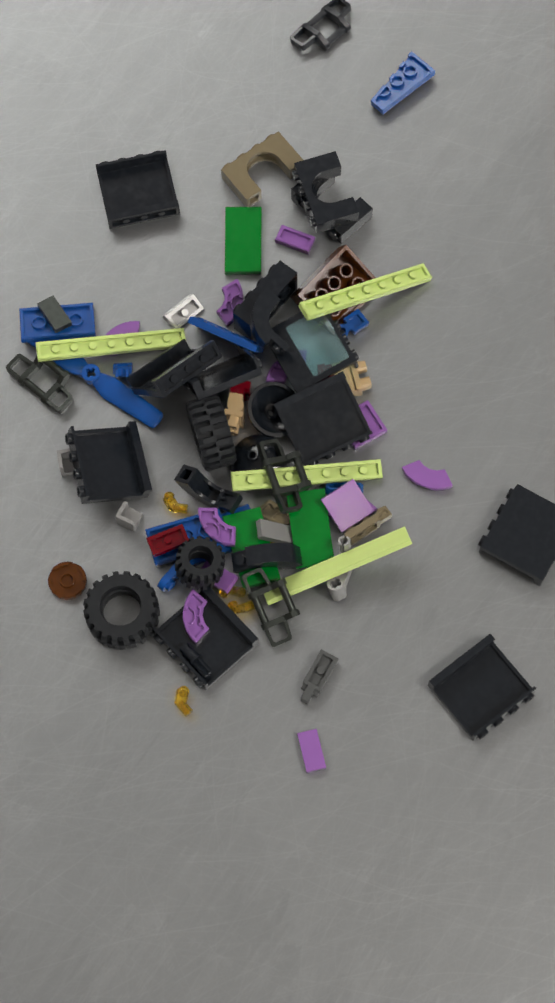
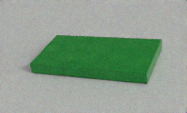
M225 207V275H261L262 207Z
M325 488L300 492L299 495L303 507L299 511L289 513L292 541L294 545L300 547L303 566L296 567V569L309 568L334 557L328 511L320 500L325 497ZM293 495L287 496L288 507L296 506Z
M260 507L223 516L226 524L236 527L235 547H231L233 553L245 550V547L270 543V541L258 539L256 521L263 519ZM261 567L270 582L281 580L278 567ZM255 569L238 573L243 590L246 589V587L242 580V576ZM259 572L247 577L250 588L266 584V581Z

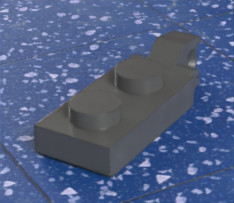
M322 649L320 650L302 683L301 689L304 693L301 696V702L308 705L312 696L317 697L321 693L339 658Z

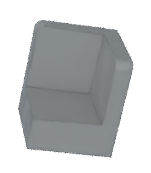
M70 449L57 450L58 464L62 477L73 475V463L69 460Z
M124 501L115 517L118 525L135 532L143 517V513L130 508L128 502Z

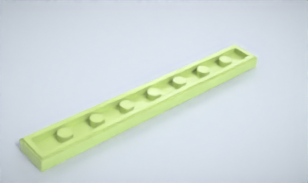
M424 263L300 302L298 307L305 319L309 321L429 282L432 276Z
M184 328L36 342L38 362L165 350L171 348L182 339L186 340Z
M381 459L303 466L307 478L311 480L312 485L348 482L351 479L364 481L383 478ZM295 466L273 468L280 488L301 483ZM266 469L230 472L232 492L272 489Z
M405 526L286 577V586L290 596L411 545L412 542ZM279 588L264 593L268 606L283 600Z

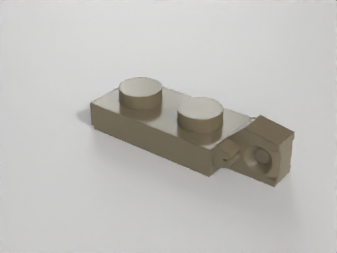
M386 506L377 509L376 514L371 517H365L359 525L347 529L344 534L345 539L347 536L350 537L351 545H354L380 528L382 523L392 518V513Z

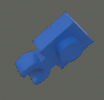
M357 309L343 319L345 324H340L341 330L348 337L350 331L354 335L369 325V321Z
M114 363L113 375L115 377H129V374L133 372V363Z

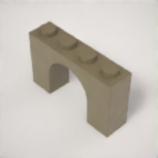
M279 131L275 134H270L263 142L255 144L251 150L240 154L236 160L225 164L221 169L223 181L246 207H250L262 199L261 189L248 174V171L254 164L261 161L273 162L291 180L293 178L294 163L303 161L301 156Z

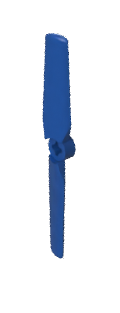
M28 342L36 348V342ZM84 358L53 360L64 370L83 378L87 384L93 385L102 398L147 426L155 428L161 422L163 413L141 396L135 395L129 387L117 378L101 373L97 365L88 364ZM94 371L95 376L89 377L88 372L93 373Z

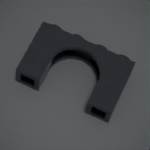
M336 151L294 163L293 179L298 181L299 195L304 197L303 205L305 211L310 213V225L315 227L317 233L359 220V211L353 197L327 203L319 200L313 194L312 190L319 182L341 176V164Z
M335 177L316 184L312 190L313 194L319 198L324 191L335 183ZM297 183L291 188V199L296 205H300L310 217L309 211H305L303 205L305 200L303 196L300 197L299 184ZM361 197L355 201L359 211V220L327 230L333 240H338L342 244L372 218L373 208Z

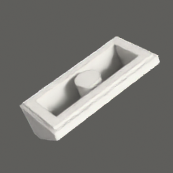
M190 294L162 317L173 329L181 328L188 322L191 316H196L204 308L195 295Z

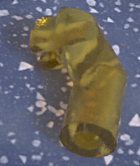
M172 492L164 494L163 502L169 511L187 514L188 504L178 503Z
M233 586L228 594L219 590V595L224 599L228 598L229 595L244 597L246 590L243 587Z
M233 600L227 605L235 614L246 613L255 609L252 600L239 605L237 601Z
M181 686L176 691L174 703L184 716L187 717L193 712L192 708L187 704L189 689L186 686Z

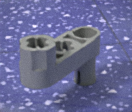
M345 535L339 537L338 544L340 549L337 555L353 549L350 537L347 536L346 539ZM352 570L327 581L329 595L334 601L346 598V587Z

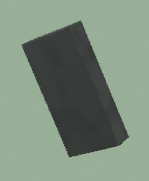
M54 295L37 303L38 308L55 333L72 326L71 320Z

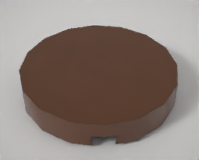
M73 562L59 563L53 567L48 577L49 588L53 595L59 599H75L86 589V573L80 565Z

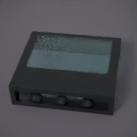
M299 312L272 328L277 335L290 345L283 356L274 352L273 354L296 393L331 377L352 364L355 368L359 367L357 362L359 357L354 349L350 350L348 346L350 341L345 334L341 335L339 331L342 329L337 319L333 321L331 318L333 313L307 321L302 312Z

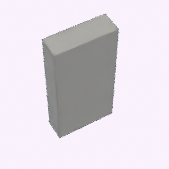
M264 519L256 521L258 539L274 543H293L291 526Z

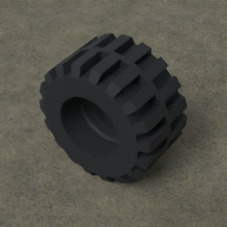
M197 536V539L191 537L189 542L185 540L182 546L178 548L175 561L176 576L180 578L182 584L186 583L188 588L192 586L194 590L199 588L207 590V586L210 588L214 587L215 583H218L223 575L225 553L222 552L220 545L217 546L215 540L209 541V537L202 539V536ZM195 558H202L207 560L210 566L199 569L192 566L189 561Z

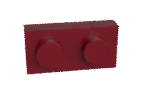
M183 524L146 538L153 557L179 548L185 540L189 542Z

